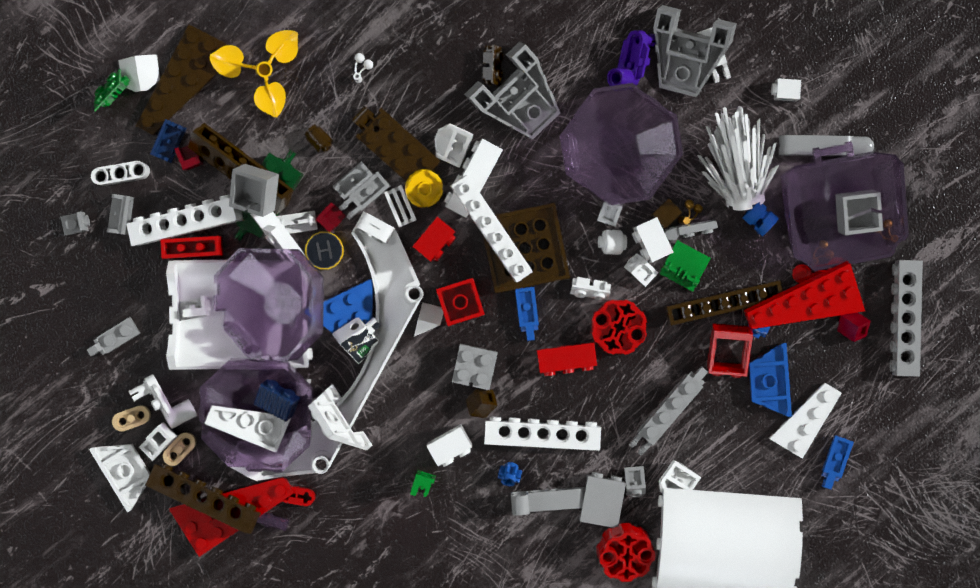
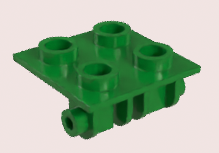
M121 69L116 73L112 72L106 80L107 83L96 89L94 93L95 112L100 106L104 108L110 106L115 98L118 97L117 93L121 94L129 85L130 79L126 75L121 76Z
M677 240L672 249L673 253L669 254L659 274L693 292L699 284V279L711 258Z

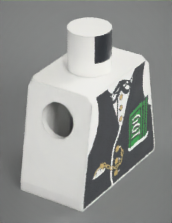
M374 317L366 324L360 318H355L332 335L359 364L378 344L379 340L373 333L381 325Z

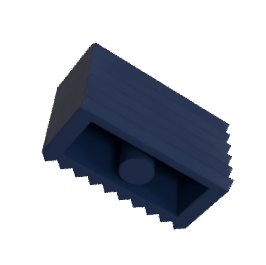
M267 379L260 384L254 405L287 422L294 416L300 397L295 395L293 390L284 389L279 386L278 382Z

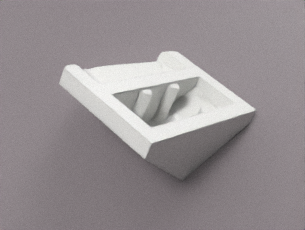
M157 55L132 56L118 60L121 76L126 75L130 79L129 85L126 88L134 92L147 91L159 82L160 72Z
M450 123L439 128L434 139L436 157L460 168L470 147L473 134Z
M673 460L659 480V489L661 493H663V488L693 490L701 477L683 464Z

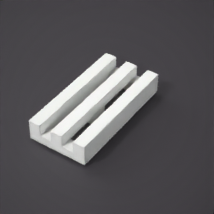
M402 185L384 192L399 228L416 221ZM399 190L410 213L411 219L407 218L403 206L400 202V199L397 195V191ZM392 193L403 216L404 222L400 221L397 211L391 200L390 194Z

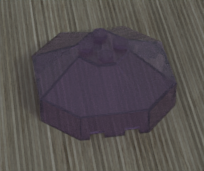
M633 83L593 89L560 135L566 175L609 206L650 200L683 155L677 115L667 110L661 103L650 95L645 94Z
M238 248L214 275V283H217V295H214L213 309L215 311H224V331L247 358L279 361L298 360L323 334L324 277L300 249Z
M231 358L200 387L199 421L202 423L201 439L228 467H246L245 469L248 472L273 471L282 473L312 443V415L308 406L313 402V387L287 360ZM267 379L278 382L279 386L284 389L293 390L295 395L300 397L295 414L289 421L277 452L204 424L211 405L268 413L254 405L259 386Z

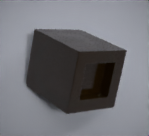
M667 199L651 216L653 218L657 217L661 227L665 229L682 212L670 199Z
M477 388L466 399L469 415L473 417L486 418L498 406L494 391L491 389Z

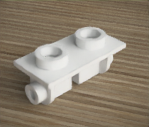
M315 211L277 216L289 234L318 230Z
M573 278L570 294L579 298L591 297L597 301L608 300L611 284H607L606 281L594 280L593 286H590V279Z

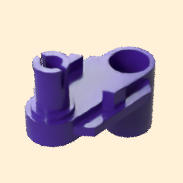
M634 30L629 33L627 39L623 41L618 68L611 69L607 75V81L611 87H634L644 77L645 68L650 63V58L648 57L649 46L656 44V42H652L656 41L654 34H646V32L641 30Z

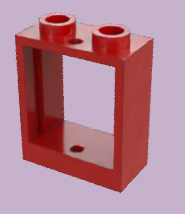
M713 323L707 361L708 373L714 376L747 377L753 339L751 327ZM717 338L744 340L741 364L714 362Z

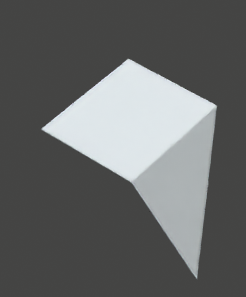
M422 303L414 336L440 326L443 317L442 307Z

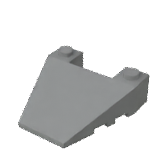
M662 5L657 9L653 27L658 59L659 88L697 97L730 47L737 23L717 19L713 23L711 36L709 37L678 29L681 10Z
M519 41L506 54L518 68L493 93L477 81L464 95L483 113L534 139L560 114V111L547 84V79L543 74L538 58L526 44Z

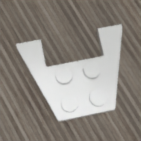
M334 385L329 386L308 406L312 417L318 421L322 433L328 439L368 450L373 445L364 431H352L335 405L342 397Z

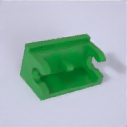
M418 470L410 495L415 496L420 487L421 490L425 488L424 497H426L431 484H434L436 475Z

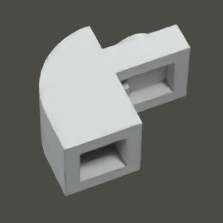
M163 422L145 438L146 440L139 448L153 461L177 438V435Z

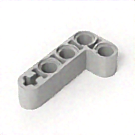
M585 487L512 492V515L582 508Z

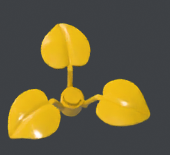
M284 30L272 34L267 39L265 45L266 50L272 55L268 62H259L256 66L242 63L244 59L243 53L238 47L233 45L223 46L210 54L209 58L212 66L225 77L234 78L239 76L241 67L255 69L258 76L264 77L265 86H260L256 89L254 102L263 112L273 117L279 116L285 104V90L278 82L268 84V76L272 73L271 63L274 57L281 63L290 62L296 57L298 52V33L296 31Z

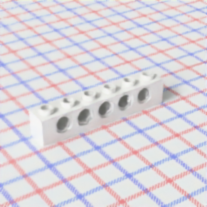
M465 175L450 185L513 280L519 282L532 273V269L469 176Z
M224 195L219 197V201L214 202L213 199L202 201L203 205L196 206V203L185 205L183 210L173 208L167 210V214L162 215L161 212L150 214V218L144 219V216L133 218V222L126 225L131 246H141L160 241V239H169L244 220L242 210L229 207L230 195ZM218 207H220L222 210L220 216L217 213ZM201 211L204 213L203 220L200 219ZM183 216H185L187 219L185 225L182 221ZM166 220L169 222L168 229L165 226ZM149 224L152 227L151 233L148 231Z
M490 417V420H486L484 444L600 451L601 427L597 426V422H585V425H578V421H566V424H558L559 420H547V423H539V419H528V422H520V418H509V421H501V417ZM507 426L510 429V433L507 436L500 435V427ZM521 427L528 428L529 434L526 437L519 436L518 430ZM540 428L548 430V435L545 438L538 437L537 432ZM560 429L566 430V438H557V431ZM579 430L585 431V439H576V433Z

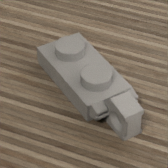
M131 317L93 340L95 345L87 349L90 356H94L99 352L102 355L110 353L139 335L140 332Z

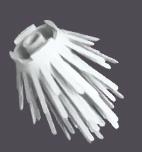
M738 106L737 112L731 118L728 117L727 108L724 107L721 119L719 114L715 113L718 124L714 131L715 138L710 127L706 126L710 137L708 147L725 182L708 157H705L706 163L702 156L697 155L714 180L706 172L702 171V174L710 181L708 184L726 200L727 207L733 206V210L738 211L753 209L752 205L764 203V192L779 167L777 165L775 168H772L766 178L777 142L773 144L772 150L771 146L767 149V153L762 161L765 134H762L760 145V118L757 121V139L756 125H754L751 142L750 119H748L747 114H743V108Z

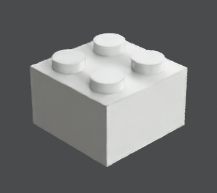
M657 217L633 228L632 236L636 244L640 243L642 250H640L641 256L648 260L649 263L673 253Z
M460 424L428 442L427 448L437 466L442 464L445 467L452 463L457 455L463 457L470 453L472 442Z

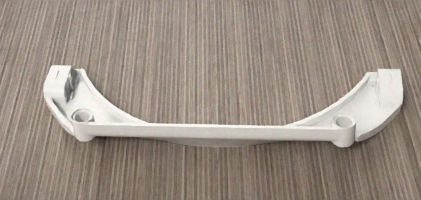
M364 211L351 234L359 244L371 272L375 290L376 320L381 326L374 332V335L379 340L378 344L368 354L362 370L351 388L336 404L350 428H352L423 298V290L419 287V280L395 228ZM413 288L418 289L420 292V296L416 300L411 299L409 296V292ZM315 420L299 430L283 435L277 452L248 441H238L226 465L256 481L302 474H323L330 468L343 443L328 439L322 433L318 421ZM317 460H325L326 468L320 469L317 466Z

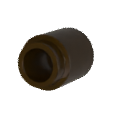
M314 124L305 132L306 140L319 153L322 151L325 153L332 147L331 142L333 139L320 126L317 127Z

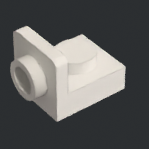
M639 254L631 257L624 266L645 287L658 274Z
M201 296L202 308H199V305H188V309L182 310L183 317L209 316V311H212L211 300H208L207 296Z

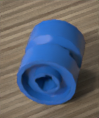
M756 203L752 206L753 209H749L744 214L742 219L749 225H754V230L763 236L779 218L772 211L767 212V207L764 204Z

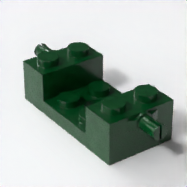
M289 150L284 159L277 158L269 152L261 164L268 171L279 174V179L293 190H295L304 176L303 173L296 170L290 164L296 155L292 150ZM248 209L242 211L244 220L236 222L240 229L234 238L241 241L246 232H249L264 239L265 233L250 215L251 213L248 212Z

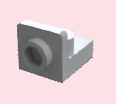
M605 194L597 221L615 227L624 200L616 194Z
M80 211L76 214L61 216L65 236L89 231L90 220L88 215H85V212Z
M644 467L624 468L626 495L634 498L641 497L646 493Z

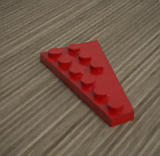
M845 261L745 309L744 313L749 326L752 329L864 312L865 308L851 263Z
M281 477L223 493V495L228 497L230 494L239 498V502L244 505L247 502L256 506V510L261 512L260 516H262L293 495L295 491L286 477ZM220 500L217 504V508L219 510H221L224 506L222 500ZM185 504L169 508L199 557L239 531ZM239 508L234 511L235 518L240 516Z

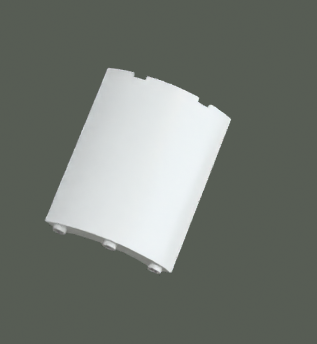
M287 259L168 261L166 276L168 293L172 295V306L169 307V324L172 325V335H169L166 354L169 370L308 368L309 360L313 358V351L310 348V319L314 318L305 312V310L310 308L309 278H312V267L308 266L307 259H295L293 261ZM201 296H207L208 300H211L212 311H209V316L183 317L182 310L188 309V305H199V308H202Z
M663 488L662 495L658 497V507H661L660 538H657L656 550H659L656 577H652V588H797L794 585L795 579L800 576L803 532H800V522L803 521L802 498Z

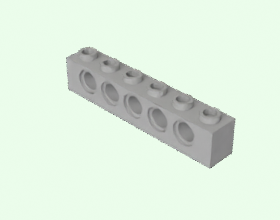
M895 260V264L892 265V275L895 276L891 287L892 295H894V302L891 304L894 322H891L890 327L891 333H893V341L890 342V351L893 352V360H890V371L895 376H920L923 261ZM906 274L910 277L908 285H905L902 280ZM904 294H908L910 297V301L907 304H904L902 301ZM904 313H907L909 315V321L907 323H904L902 321V315ZM904 332H907L909 339L904 343L901 336ZM904 351L908 353V359L905 362L901 360V354Z

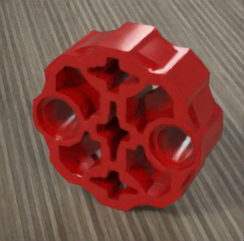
M609 300L603 303L591 318V335L594 342L603 351L612 355L632 353L646 338V317L635 306V303L631 301ZM628 304L629 309H631L633 313L627 312L624 315V310H622V308H620L619 306H626ZM614 308H616V310H617L618 313H619V315H618L616 321L614 320L615 317H616V312H615ZM599 314H603L606 317V322L603 325H599L596 322V317ZM635 316L634 319L629 320L628 325L626 326L625 324L627 322L628 317ZM622 319L621 326L624 328L616 333L614 324H619ZM610 328H611L612 331H611V333H610V336L603 338L602 336L608 335V333H609V331H610ZM635 329L641 331V337L638 340H634L631 336L632 331ZM621 333H623L621 339L623 346H621L620 342L618 341L621 336ZM613 339L614 344H616L618 348H611L610 350H608L609 346L606 345L604 341L611 342Z
M621 523L615 528L607 529L602 534V539L596 547V553L604 573L609 578H616L621 582H631L637 577H643L650 571V565L655 561V550L648 533L642 527H635L630 523Z

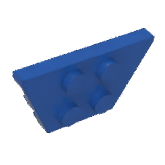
M372 279L366 280L305 310V312L332 334L355 318H360L366 324L372 319L373 281Z
M781 343L749 362L751 401L792 417L787 344Z

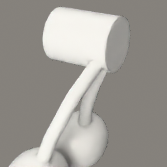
M357 53L355 55L356 63L353 77L356 83H361V72L365 69H372L373 62L369 59L365 60L363 54ZM364 61V68L361 69L359 73H357V63H362Z

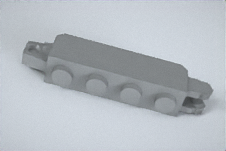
M700 367L695 373L692 371L689 374L686 373L637 431L638 434L633 438L629 446H636L638 441L644 437L647 442L638 452L640 455H643L651 445H654L703 388L702 385L705 382L702 379L708 371Z

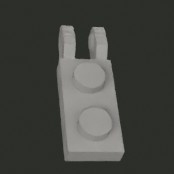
M377 172L349 196L350 198L339 206V209L341 211L345 210L354 202L357 207L348 213L347 218L350 220L391 186Z
M712 219L667 228L664 230L668 241L677 240L679 235H683V238L695 236L694 232L702 231V234L712 233L713 229L718 228L717 221Z

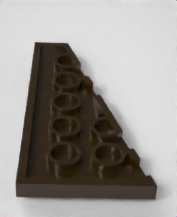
M189 24L136 126L155 135L162 128L165 119L170 121L191 98H194L214 78L218 72L212 66L209 56L228 44Z

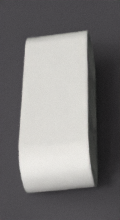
M140 161L98 167L92 171L91 179L95 184L101 186L142 180L149 176L150 168L147 164ZM139 165L143 166V173L141 175H137L135 172L136 167ZM122 168L125 174L119 179L117 171ZM100 172H104L106 175L105 180L102 182L98 180Z

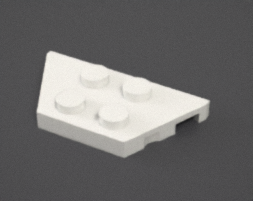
M125 444L90 448L91 454L127 512L131 511L146 488L145 484L150 475L148 468L134 445Z

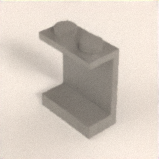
M592 472V475L587 474V484L579 521L612 528L617 527L626 482L622 481V477L611 475V478L603 477L602 473Z

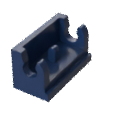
M165 119L150 154L172 163L176 155L174 149L180 146L187 128Z

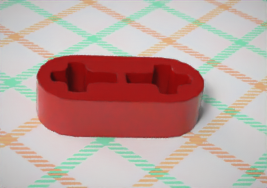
M291 485L296 496H290L282 502L309 506L315 501V493L312 489ZM308 492L312 499H309L307 502H304V498L298 497Z

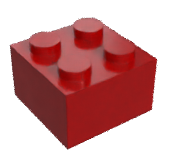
M437 217L413 247L430 262L433 260L438 261L444 254L442 249L446 245L450 246L455 241L456 237L454 235L456 232Z
M473 278L436 289L447 326L485 315Z

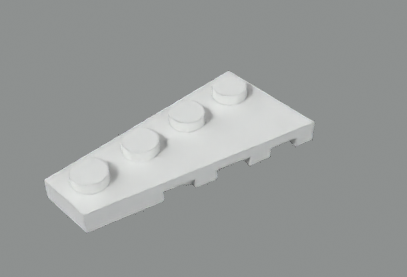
M823 383L769 439L803 458L840 397L841 392Z
M211 405L204 424L277 452L290 419L284 422L270 413Z

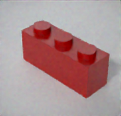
M222 236L160 239L162 259L223 256Z
M594 342L537 350L539 372L544 373V376L555 375V371L563 370V374L573 373L576 368H582V371L594 370L593 366H597Z

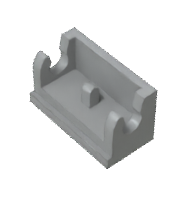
M361 161L335 183L333 188L346 201L373 174Z
M112 194L107 232L129 235L126 224L131 223L134 197Z

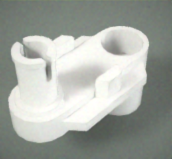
M153 374L144 378L143 384L128 391L130 396L138 392V394L132 396L134 402L147 394H152L155 399L151 401L154 410H161L171 429L197 416L189 399L171 408Z

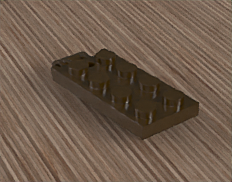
M363 106L352 118V121L362 129L356 137L405 181L415 171L421 169L433 171L441 162L382 108L374 115L367 107ZM374 127H378L379 131L375 132Z

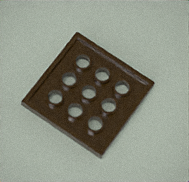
M555 203L495 215L502 227L507 229L509 237L525 261H531L534 264L532 273L519 282H515L511 276L505 274L504 265L484 237L495 293L570 278ZM537 220L545 222L544 230L538 231L535 229L534 224ZM518 224L526 226L527 231L525 234L519 235L516 233L515 228ZM547 239L549 241L548 249H540L538 246L539 240ZM524 242L528 243L531 247L530 252L527 254L522 253L519 249L520 244ZM546 257L553 260V266L549 269L544 268L542 265V260Z

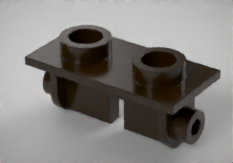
M496 45L485 46V50H483V64H489V67H483L482 81H484V85L495 84L500 86L503 77L501 70V61L503 60L502 47Z

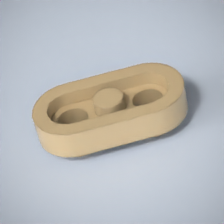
M139 405L114 415L112 425L118 431H126L147 423L151 418V412L146 406ZM140 411L144 413V418L138 416ZM121 418L126 419L125 425L121 424Z
M190 432L180 434L164 451V462L170 466L179 464L196 446V437ZM185 438H188L190 440L189 445H186L184 443ZM172 452H175L177 454L176 459H173L171 457Z

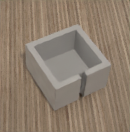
M247 164L233 169L229 207L242 211L248 209L249 213L261 217L274 212L279 174Z
M872 189L835 194L839 233L853 235L883 231L882 213L874 210L871 211V208L882 210L881 192Z
M460 344L452 382L468 386L469 382H472V387L490 390L498 352Z

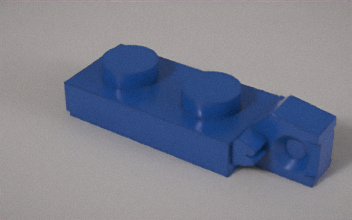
M534 287L515 289L521 332L526 331L527 341L535 340L534 330H538L539 322Z
M834 435L822 469L821 476L824 477L822 487L831 490L834 481L838 482L842 478L854 443L853 441Z

